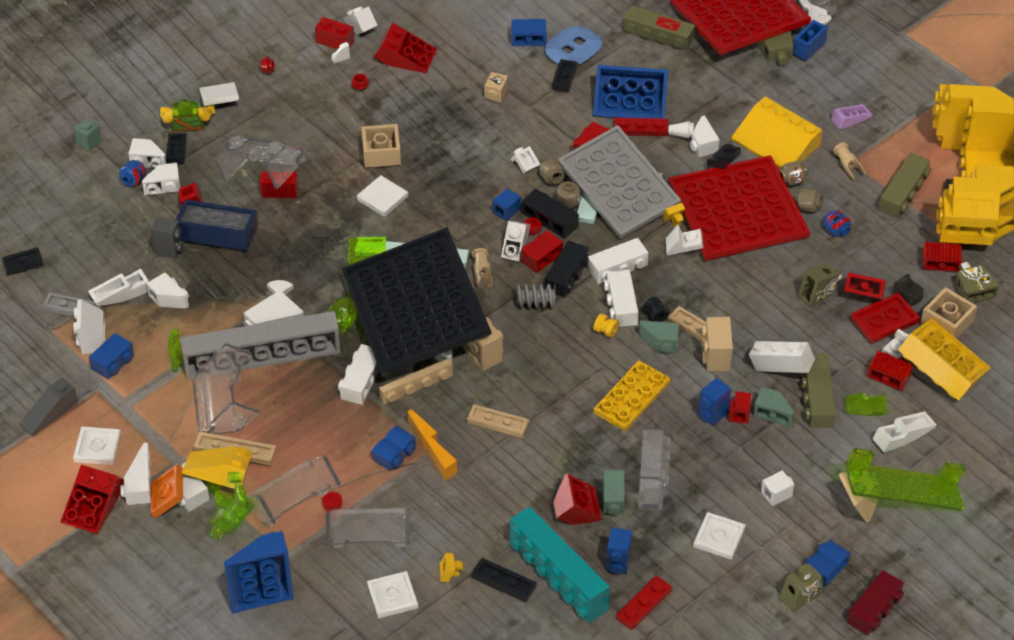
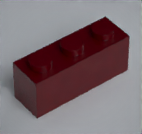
M882 570L849 610L847 624L867 636L873 630L876 631L881 625V619L884 616H889L893 604L901 601L904 595L902 591L904 582Z

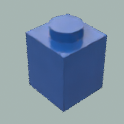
M506 188L492 200L493 213L507 222L521 210V197Z

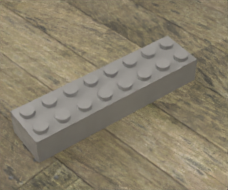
M334 311L180 337L187 380L340 353L339 329Z

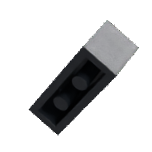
M534 189L522 200V214L529 218L539 219L542 226L564 239L579 227V214L575 210L566 207L561 202L556 201L538 189Z
M568 240L545 277L544 289H546L547 284H550L551 289L555 285V295L563 298L567 296L568 292H572L576 279H580L584 266L588 265L589 247Z

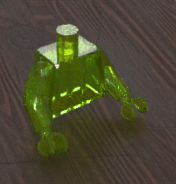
M239 472L228 473V482L235 483L236 487H234V494L226 497L223 492H220L221 485L206 482L208 491H214L215 494L213 498L217 509L209 520L214 525L209 533L216 539H220L223 534L234 531L255 506L248 499L244 485H241L242 474Z

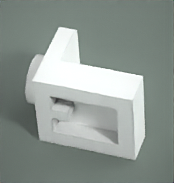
M530 146L525 149L523 147L518 148L513 152L514 155L510 159L512 163L517 162L523 174L541 165Z
M898 329L895 333V338L882 349V352L889 353L892 357L894 356L899 360L903 359L904 357L898 349L908 338L909 334Z

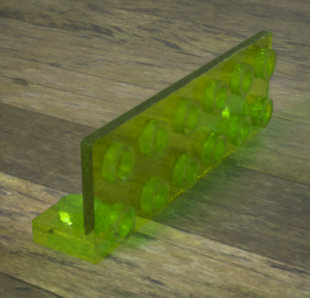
M854 448L845 462L853 495L959 511L964 509L957 485L966 472L963 464L946 462L938 475L870 465L875 457L872 450Z

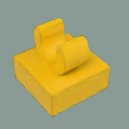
M683 203L666 208L665 213L662 215L664 221L671 220L674 227L681 225V221L684 220L682 214L685 210Z
M445 553L440 561V580L442 582H449L452 576H459V570H463V562L454 561V553Z

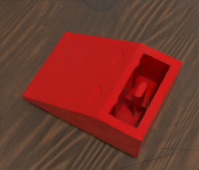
M392 23L385 32L374 57L388 66L427 73L437 48L397 24Z
M81 464L60 522L98 534L119 499L124 479Z

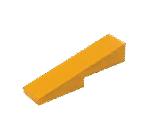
M410 409L407 411L409 426L444 480H448L457 473V460L437 443V432Z

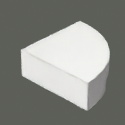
M347 42L341 44L340 48L332 54L333 63L350 58L349 44Z
M275 280L267 283V288L273 294L281 290L286 295L294 289L293 284L284 280Z

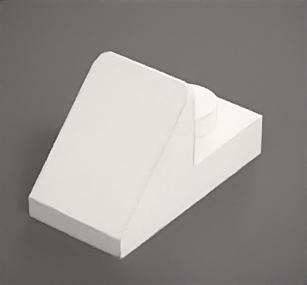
M677 225L665 239L667 256L703 248L701 229L682 233L679 225Z

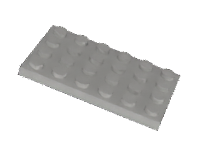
M618 125L558 159V163L566 174L580 187V191L620 239L663 215L666 208L681 203L678 195Z

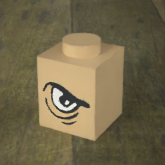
M491 72L484 86L485 99L502 102L508 89V76Z

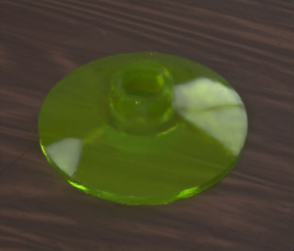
M347 297L336 300L327 311L335 312L339 334L347 331L353 325L358 312L354 301Z

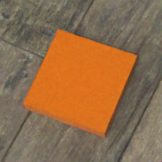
M176 464L150 483V509L152 517H159L183 500L182 466Z

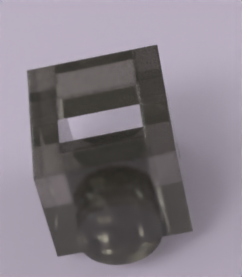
M906 274L894 283L893 294L899 293L911 307L921 302L924 289L910 278L911 275Z

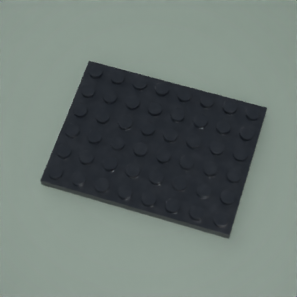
M448 227L342 268L382 377L492 334Z

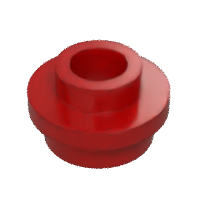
M269 56L261 59L263 73L272 74L275 69L274 60Z
M356 74L351 84L353 88L362 90L368 87L369 80L364 74Z

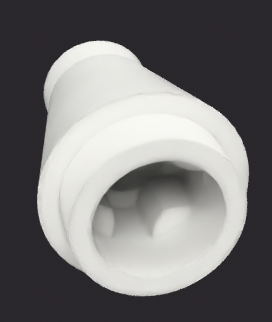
M687 121L669 125V135L690 139L695 129V123Z

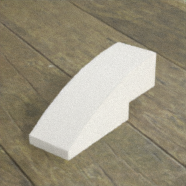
M139 269L126 277L121 273L88 292L97 306L110 305L147 293L146 283L149 281L143 271Z
M925 411L895 419L893 424L879 427L873 440L883 452H888L925 435L936 427V423Z

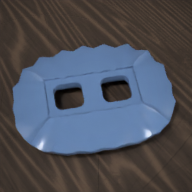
M569 26L566 30L556 33L546 43L545 52L558 65L560 59L576 61L578 65H581L600 50L603 41L600 35L590 31L587 27ZM580 37L586 42L579 45L574 40ZM569 46L574 50L571 53H566L562 49Z

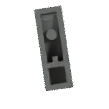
M60 378L44 391L19 423L20 426L31 436L37 434L78 403L75 387L64 378Z

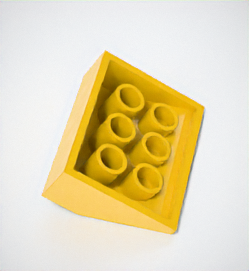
M765 96L754 105L732 135L731 140L758 157L771 155L777 168L781 170L783 164L796 160L802 162L821 145L823 130Z
M932 318L914 330L898 349L905 359L912 361L919 371L926 373L936 385L943 387L950 397L958 401L991 369L988 364Z

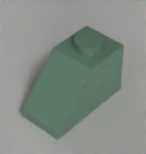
M640 321L639 336L657 352L677 353L679 323Z
M761 387L755 402L753 416L792 427L794 411L781 392Z
M604 470L603 514H624V470Z

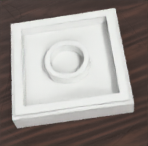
M234 82L199 88L204 106L239 100Z
M380 175L357 195V200L385 217L408 197V191Z
M81 427L73 457L74 462L114 465L121 437V429Z
M707 512L693 547L732 560L745 531L746 524Z
M407 571L367 581L368 590L378 618L418 608V602Z

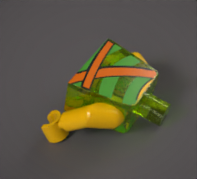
M185 99L172 103V108L160 107V117H162L164 123H171V133L205 131V121H208L212 114H216L214 105L204 106L203 108L200 107L197 101Z

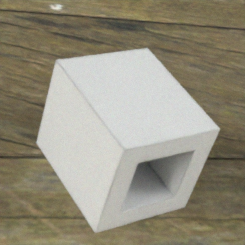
M783 470L762 480L761 493L772 506L793 496L794 482Z

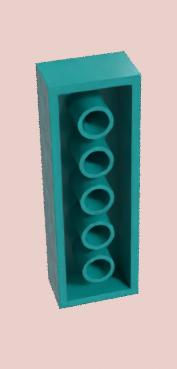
M530 506L510 519L511 547L515 551L518 550L523 555L524 560L536 569L538 575L542 578L544 577L549 582L551 588L554 591H558L564 601L576 609L580 618H584L590 624L609 611L610 586Z

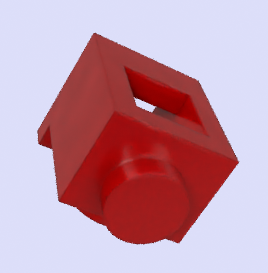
M195 182L179 188L181 205H183L185 200L202 202V193Z
M735 392V399H731L729 422L748 424L751 393Z

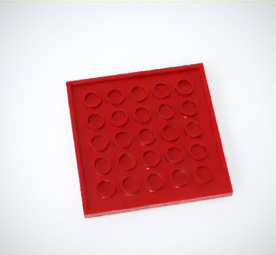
M670 0L671 6L688 23L695 25V30L719 55L803 27L811 22V17L793 0Z
M771 155L728 164L724 169L715 167L668 178L669 186L678 195L685 207L683 216L690 231L698 229L702 231L703 248L699 250L704 261L810 237V230Z

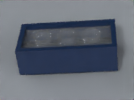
M192 200L184 201L176 218L179 221V227L182 229L181 241L247 251L258 228L257 210Z

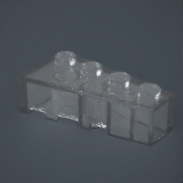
M643 427L639 509L662 510L664 486H668L670 449L666 448H670L671 436H667V428Z

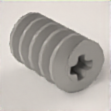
M517 284V303H519L521 308L524 307L525 303H527L528 308H531L532 303L535 304L536 308L539 307L540 303H542L544 308H546L548 303H550L551 308H554L555 285L551 289L550 284H547L546 289H544L543 285L539 284L538 289H536L535 285L532 284L531 288L528 289L527 284H524L521 290L520 285Z

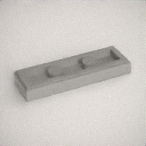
M49 292L42 306L43 311L74 317V308H77V300L81 298ZM82 299L101 310L104 308L103 305L97 306L94 301Z

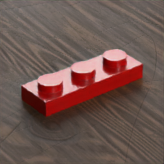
M614 118V127L618 125L627 136H668V119Z
M656 575L616 614V620L630 630H633L672 592V586Z

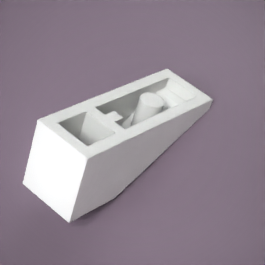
M143 443L124 476V485H121V496L125 497L127 505L150 503L151 472L148 443Z

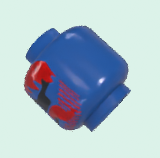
M131 160L120 169L119 176L125 185L135 187L146 177V169L141 162Z
M835 210L825 215L823 220L824 228L834 237L846 236L850 232L851 219L843 212Z

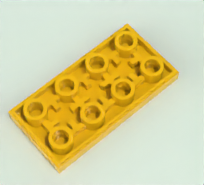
M638 360L593 409V413L626 432L669 385L671 378Z

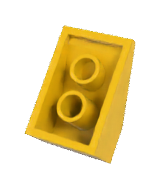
M235 446L190 452L181 474L240 491L247 475L253 452L244 447Z

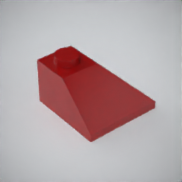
M568 473L565 474L553 501L556 518L570 525L599 522L602 520L596 488Z

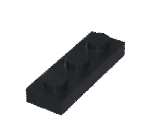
M481 558L472 572V578L525 602L529 600L537 587V582L484 558Z

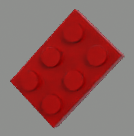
M899 293L859 309L850 315V319L871 344L895 334L898 329L902 331L920 321V317Z

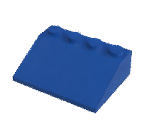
M598 65L593 117L664 119L668 70Z
M283 531L270 532L260 536L224 562L232 614L294 599L289 555Z

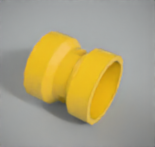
M600 313L595 320L593 330L598 333L603 332L607 337L613 338L618 330L619 320L614 318L608 319L607 315Z

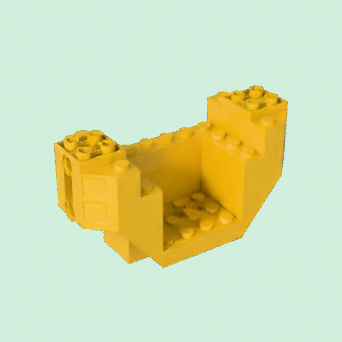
M940 84L939 91H935L936 104H933L932 115H935L933 117V128H936V135H938V141H941L942 149L960 150V155H963L960 161V168H963L961 177H954L953 183L949 184V188L943 190L942 197L939 196L938 208L940 209L936 210V220L939 223L936 226V234H939L940 242L993 245L994 241L1014 230V99L995 87Z

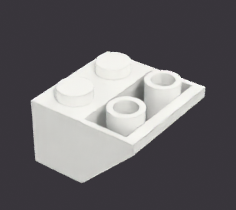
M80 299L77 300V308H74V318L77 319V322L73 323L74 334H78L76 335V344L80 346L81 353L89 354L93 353L105 342L106 322L103 310Z

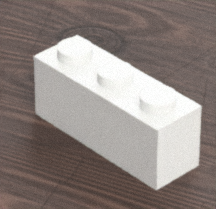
M638 238L588 256V270L598 284L607 280V272L630 270L631 272L648 265V251Z
M630 270L607 272V280H604V290L608 291L606 295L607 305H611L609 309L610 319L619 320V327L638 325V308Z
M755 341L749 353L755 370L762 372L809 373L815 360L808 342Z
M361 344L358 351L354 352L352 363L347 366L345 377L340 380L338 385L342 400L363 405L379 373V368L370 346Z

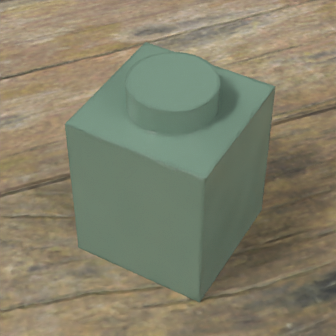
M87 118L73 128L76 143L89 151L102 141L99 125Z

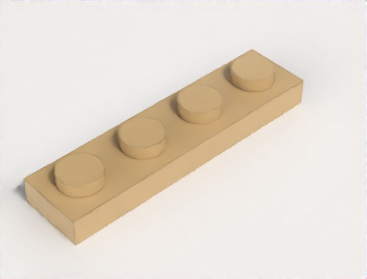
M449 358L379 387L380 401L385 405L406 395H411L420 389L430 387L439 381L448 379L453 376L452 362Z
M199 432L194 444V451L231 446L244 447L253 452L250 462L268 466L272 465L277 451L276 445Z

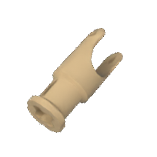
M842 142L836 145L833 153L839 157L841 165L851 179L855 180L850 171L852 168L860 169L865 175L864 168L856 156L849 151L847 143Z
M485 248L475 249L472 252V257L475 260L473 267L476 285L478 286L481 278H484L487 282V287L490 288L492 276L490 263L487 259L489 253Z

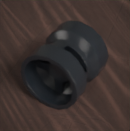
M651 297L644 303L643 309L647 314L651 315L650 317L653 321L662 322L668 317L669 310L665 305H662L658 297Z

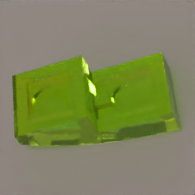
M172 328L169 336L168 350L172 370L177 372L183 358L180 345L181 336L179 329Z
M865 392L845 395L846 409L849 414L862 416L888 415L886 395L866 397Z

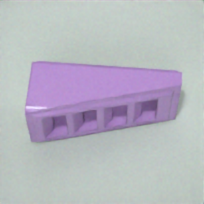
M863 104L834 109L831 120L839 129H845L872 118V113Z

